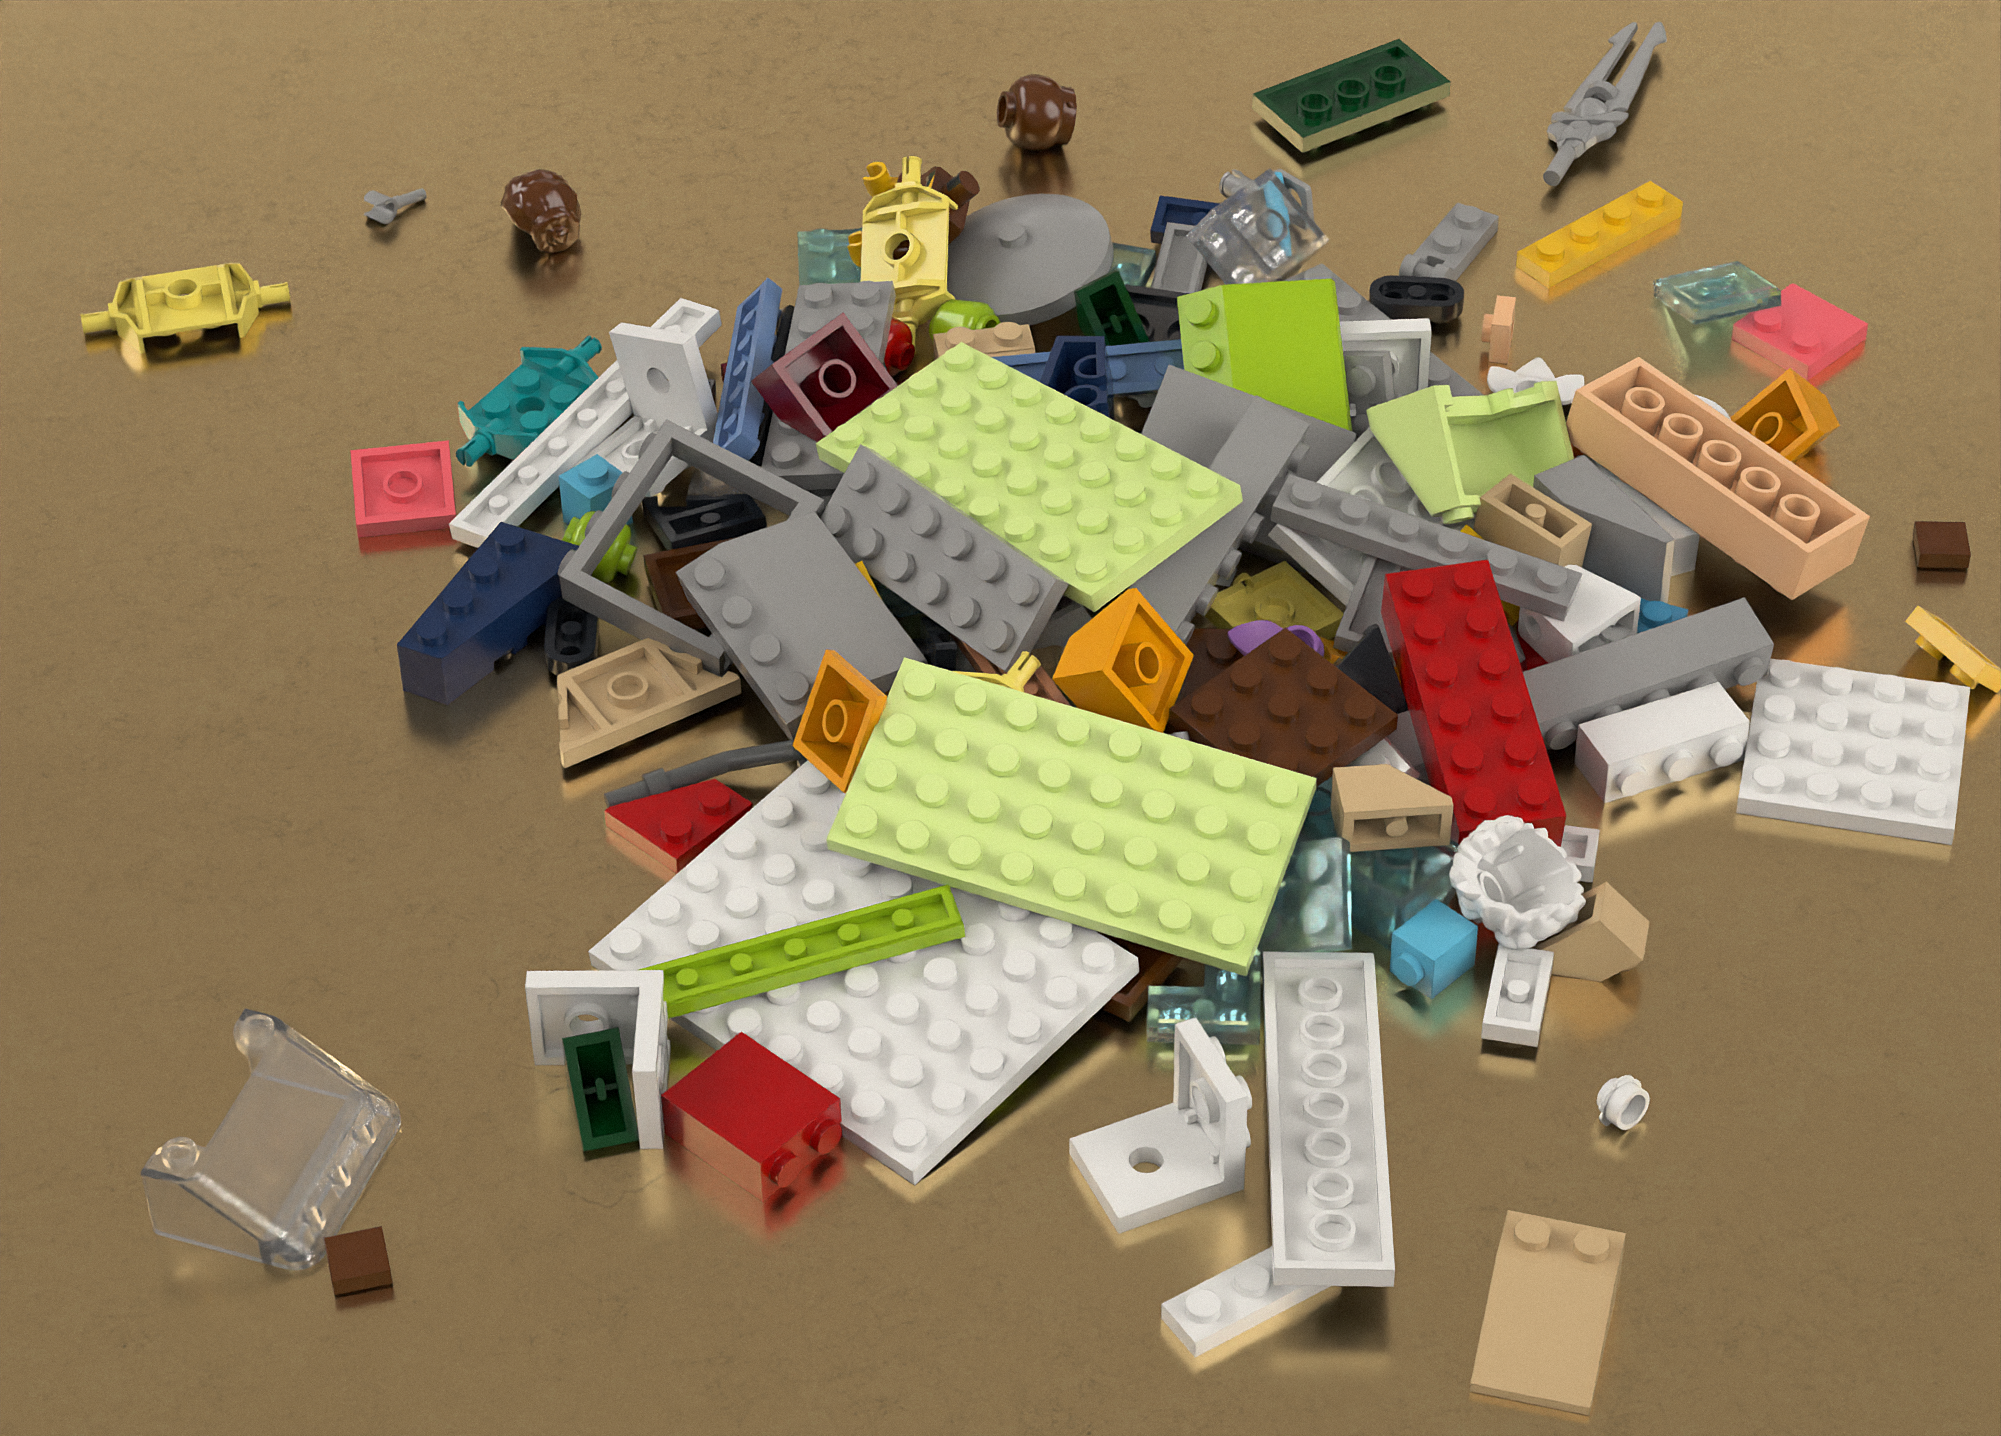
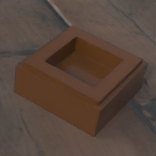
M1915 521L1913 540L1918 567L1969 568L1971 552L1965 522Z
M382 1226L324 1238L334 1295L393 1283Z

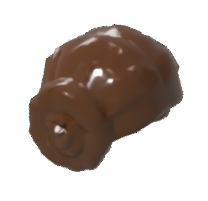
M535 169L512 178L505 186V192L501 200L502 209L519 229L532 236L534 243L540 251L547 253L562 252L570 248L579 238L581 209L577 200L578 195L561 175L545 169Z

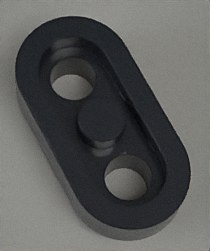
M1389 275L1380 277L1372 282L1369 291V302L1391 320L1429 318L1434 323H1446L1457 318L1463 312L1464 289L1456 281L1447 278Z
M562 596L550 603L546 617L545 659L547 668L555 675L588 663L598 657L599 618L564 600Z

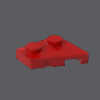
M711 779L610 806L604 811L605 823L612 831L677 874L753 808V803L717 779Z

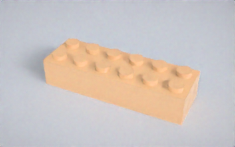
M1640 357L1575 391L1566 421L1570 442L1573 446L1612 472L1622 482L1636 489L1660 508L1698 533L1700 537L1705 538L1729 555L1736 563L1746 567L1763 579L1776 591L1793 600L1853 564L1870 519L1869 515Z

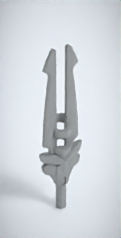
M1632 22L1609 38L1608 42L1613 44L1612 48L1577 88L1564 106V111L1552 114V124L1548 126L1547 134L1550 140L1557 143L1558 152L1543 174V179L1548 185L1557 186L1574 159L1579 158L1595 143L1610 139L1617 132L1616 127L1629 117V114L1625 111L1628 110L1639 88L1654 47L1667 42L1666 31L1661 22H1656L1616 86L1606 82L1638 30L1637 23Z

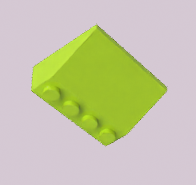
M1332 278L1227 284L1177 297L1184 370L1352 431L1336 286Z

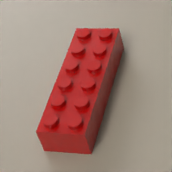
M1489 560L1385 574L1381 615L1431 787L1452 797L1454 805L1450 845H1447L1452 863L1460 843L1471 832L1475 831L1479 824L1484 820H1496L1498 817L1505 815L1522 818L1523 823H1532L1534 829L1546 828L1548 838L1561 847L1566 812Z

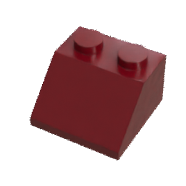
M844 312L751 380L752 384L781 422L816 442H819L838 426L846 423L872 405L874 401L882 398L898 386Z

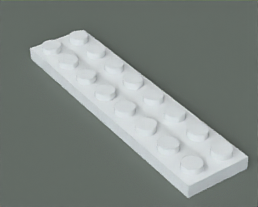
M1263 951L1262 979L1274 1285L1394 1287L1395 1261L1374 953Z

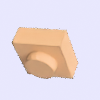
M1497 295L1494 314L1485 313L1481 342L1490 343L1489 362L1508 364L1513 338L1516 297Z

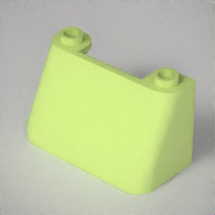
M1541 381L1535 383L1534 387L1514 393L1513 388H1508L1490 395L1452 397L1449 385H1434L1366 410L1370 430L1430 515L1432 517H1442L1443 524L1445 525L1474 518L1473 514H1477V509L1481 506L1480 497L1509 474L1514 475L1533 487L1534 475L1574 459L1557 381Z

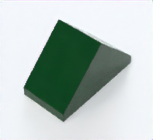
M1115 269L1074 290L1079 327L1085 336H1104L1106 346L1150 342L1119 270Z
M619 1027L562 1038L568 1095L582 1151L638 1141L639 1133Z

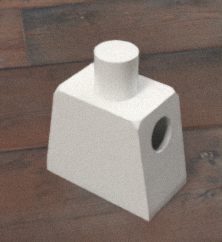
M1567 565L1565 568L1583 574L1577 593L1564 621L1520 607L1518 631L1520 636L1548 663L1637 634L1641 597L1577 565Z

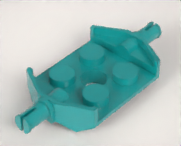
M588 335L579 345L570 350L563 348L522 347L520 349L521 365L478 403L467 410L464 402L459 401V419L469 441L456 451L458 461L462 465L466 463V467H471L484 453L492 456L497 453L515 460L599 378L587 363L596 354L601 352L602 346L599 340L595 337L592 339V336Z

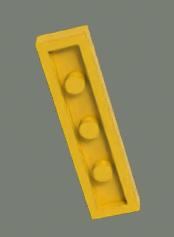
M1649 181L1517 252L1516 267L1549 289L1678 219L1682 214L1683 201L1652 181Z

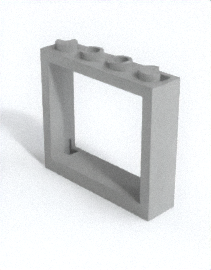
M666 419L657 434L650 433L645 438L639 450V460L631 472L624 471L619 476L612 490V499L603 512L598 510L593 514L585 530V539L576 551L570 550L564 556L558 569L562 597L564 600L640 640L650 638L669 646L674 652L687 653L702 660L703 670L723 677L733 664V661L713 634L707 637L592 577L591 574L672 456L789 515L787 520L813 511L820 518L824 512V499Z

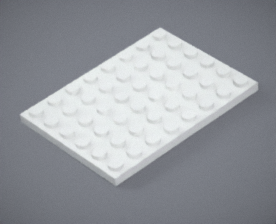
M807 760L591 948L588 953L591 965L599 971L638 970L944 885L828 850L826 839L846 793H843ZM950 887L964 924L966 937L670 1019L715 1050L720 1049L737 1034L743 1032L840 1098L842 1119L840 1124L844 1138L913 1185H916L1138 974L1139 962L1138 957L1095 930Z

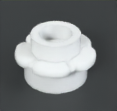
M1624 1075L1620 1078L1610 1079L1602 1086L1596 1100L1598 1109L1601 1112L1599 1115L1601 1123L1605 1126L1612 1123L1621 1130H1627L1635 1126L1642 1119L1648 1109L1650 1098L1648 1092L1641 1088L1640 1081L1634 1079L1631 1075Z

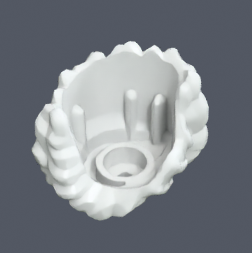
M1505 815L1498 817L1496 820H1484L1477 826L1475 831L1463 839L1458 846V852L1454 855L1453 866L1449 876L1452 886L1456 889L1463 917L1473 920L1477 924L1483 922L1487 929L1494 931L1495 938L1500 945L1510 949L1531 948L1538 941H1543L1559 933L1568 924L1577 921L1580 909L1586 904L1585 898L1581 895L1584 888L1578 883L1582 874L1577 869L1576 864L1565 860L1567 857L1565 849L1557 846L1548 838L1546 828L1534 829L1532 823H1523L1522 818Z

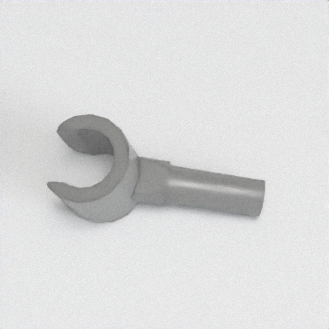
M421 188L400 196L389 197L374 190L369 191L364 196V201L373 204L374 207L369 212L364 213V216L383 224H389L396 216L398 209L426 199V192Z

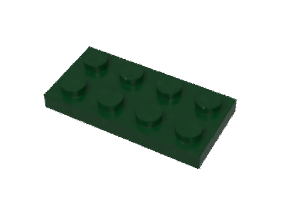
M1396 39L1253 93L1252 109L1303 153L1449 97L1451 81L1403 41Z

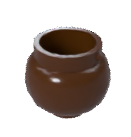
M1029 74L1020 77L1012 83L1009 91H1003L999 97L997 105L998 126L1005 128L1007 138L1015 146L1024 150L1042 151L1053 145L1065 146L1072 137L1076 121L1077 103L1074 89L1068 86H1060L1053 78L1045 75Z

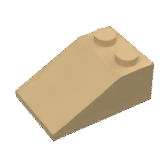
M1507 1211L1490 1284L1470 1382V1392L1587 1416L1590 1415L1620 1281L1626 1233L1516 1211Z

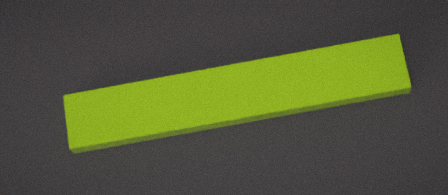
M947 884L638 970L664 971L663 1001L667 1002L668 1019L966 936L961 915L950 886Z

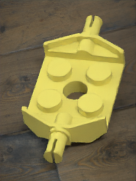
M909 156V159L907 157L902 158V183H896L894 189L873 196L863 210L860 282L893 281L896 298L892 317L903 321L910 327L913 336L912 344L915 347L918 325H922L930 320L943 303L951 299L955 300V297L947 291L949 207L953 210H958V205L948 196L929 187L922 186L920 184L922 159L916 156ZM909 240L910 246L906 255L898 260H893L894 249L899 246L900 242Z
M227 263L123 280L118 284L113 302L108 303V311L80 314L84 334L112 329V331H117L118 336L141 354L145 353L143 338L169 336L177 332L203 328L214 329L222 325L237 323L239 336L243 338L258 316V308H263V305L291 301L287 282L259 287L258 280L253 281L240 263Z

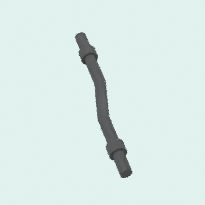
M794 739L723 751L667 772L663 768H659L642 774L641 781L604 793V799L607 808H609L610 806L696 784L727 772L796 761L804 756L792 746Z

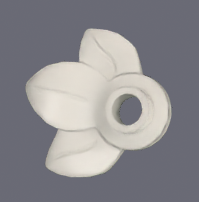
M1540 357L1531 360L1516 372L1491 366L1487 375V384L1493 393L1508 388H1513L1514 393L1534 387L1535 383L1541 381H1557L1562 405L1571 404L1575 391L1584 386L1583 375H1564L1555 378L1552 371Z

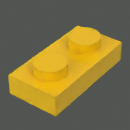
M1920 606L1914 609L1905 622L1920 634L1915 642L1937 660H1940L1944 655L1954 663L1949 670L1950 673L1974 690L1980 683L1998 693L2001 689V669L1941 618Z

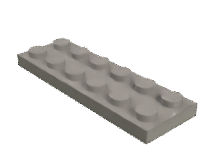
M893 281L799 285L785 354L844 312L883 365L896 298ZM773 412L761 468L804 490L836 489L844 475L843 472L819 459L816 441L781 422Z
M861 444L820 517L854 564L863 561L869 575L1005 672L1010 670L1020 657L1022 651H1027L1029 655L1031 654L1069 585L878 452Z

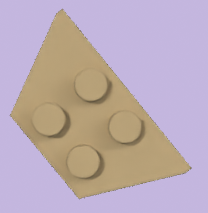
M650 638L643 639L557 675L561 764L564 768H567L740 695V678L737 674L730 671L723 677L703 670L701 659L687 653L674 652L669 646Z

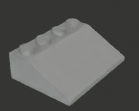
M1168 365L1141 434L1209 468L1256 396ZM1271 402L1310 423L1304 440V444L1310 446L1309 453L1299 471L1295 474L1289 470L1283 478L1284 480L1287 479L1290 473L1317 482L1354 443L1357 433ZM1266 505L1261 512L1265 520L1256 538L1251 544L1243 541L1238 549L1278 564L1286 561L1293 569L1305 573L1306 570L1268 536L1278 523L1270 521L1272 508Z
M815 511L720 543L676 572L689 603L789 740L795 739L826 649L835 650L883 693L891 689L904 657L928 664L927 659Z

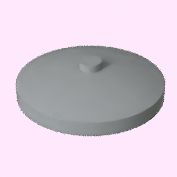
M1030 194L992 203L966 216L963 231L948 245L947 291L955 297V300L976 301L988 304L993 308L1001 323L1014 322L1018 325L1029 324L1030 326L1050 320L1076 306L1074 290L1109 272L1113 261L1114 248L1108 225L1103 216L1090 204L1065 195Z

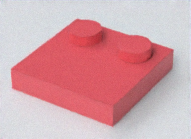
M1792 283L1734 323L1731 339L1786 370L1791 368L1808 381L1864 341L1867 335L1868 323Z
M449 440L350 450L358 538L450 528L449 523L456 517Z

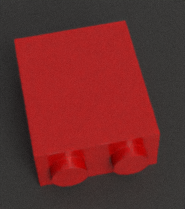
M743 1032L737 1034L661 1094L664 1133L762 1202L781 1187L789 1186L797 1178L801 1170L821 1154L829 1153L837 1145L839 1139L842 1138L840 1098Z

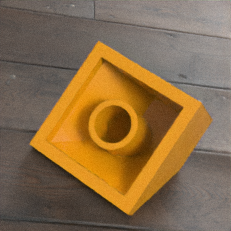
M1791 368L1730 417L1731 421L1792 463L1803 457L1840 426L1826 395Z
M1132 588L1127 589L1069 637L1052 680L1079 709L1163 733L1169 720V708L1176 702L1194 655L1138 589Z
M826 649L792 746L843 793H846L875 725L878 724L887 705V696L835 650Z

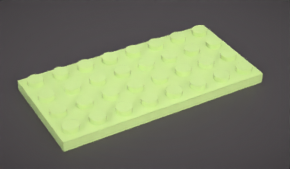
M963 342L947 350L945 354L910 376L905 382L882 398L874 401L872 405L846 423L838 426L833 432L816 443L819 459L843 473L847 470L860 444L875 450L1069 584L1063 595L1093 612H1096L1243 502L1239 484Z
M904 657L887 696V705L878 724L875 725L826 841L828 850L943 885L949 884L950 887L1247 976L1315 794L1317 778Z

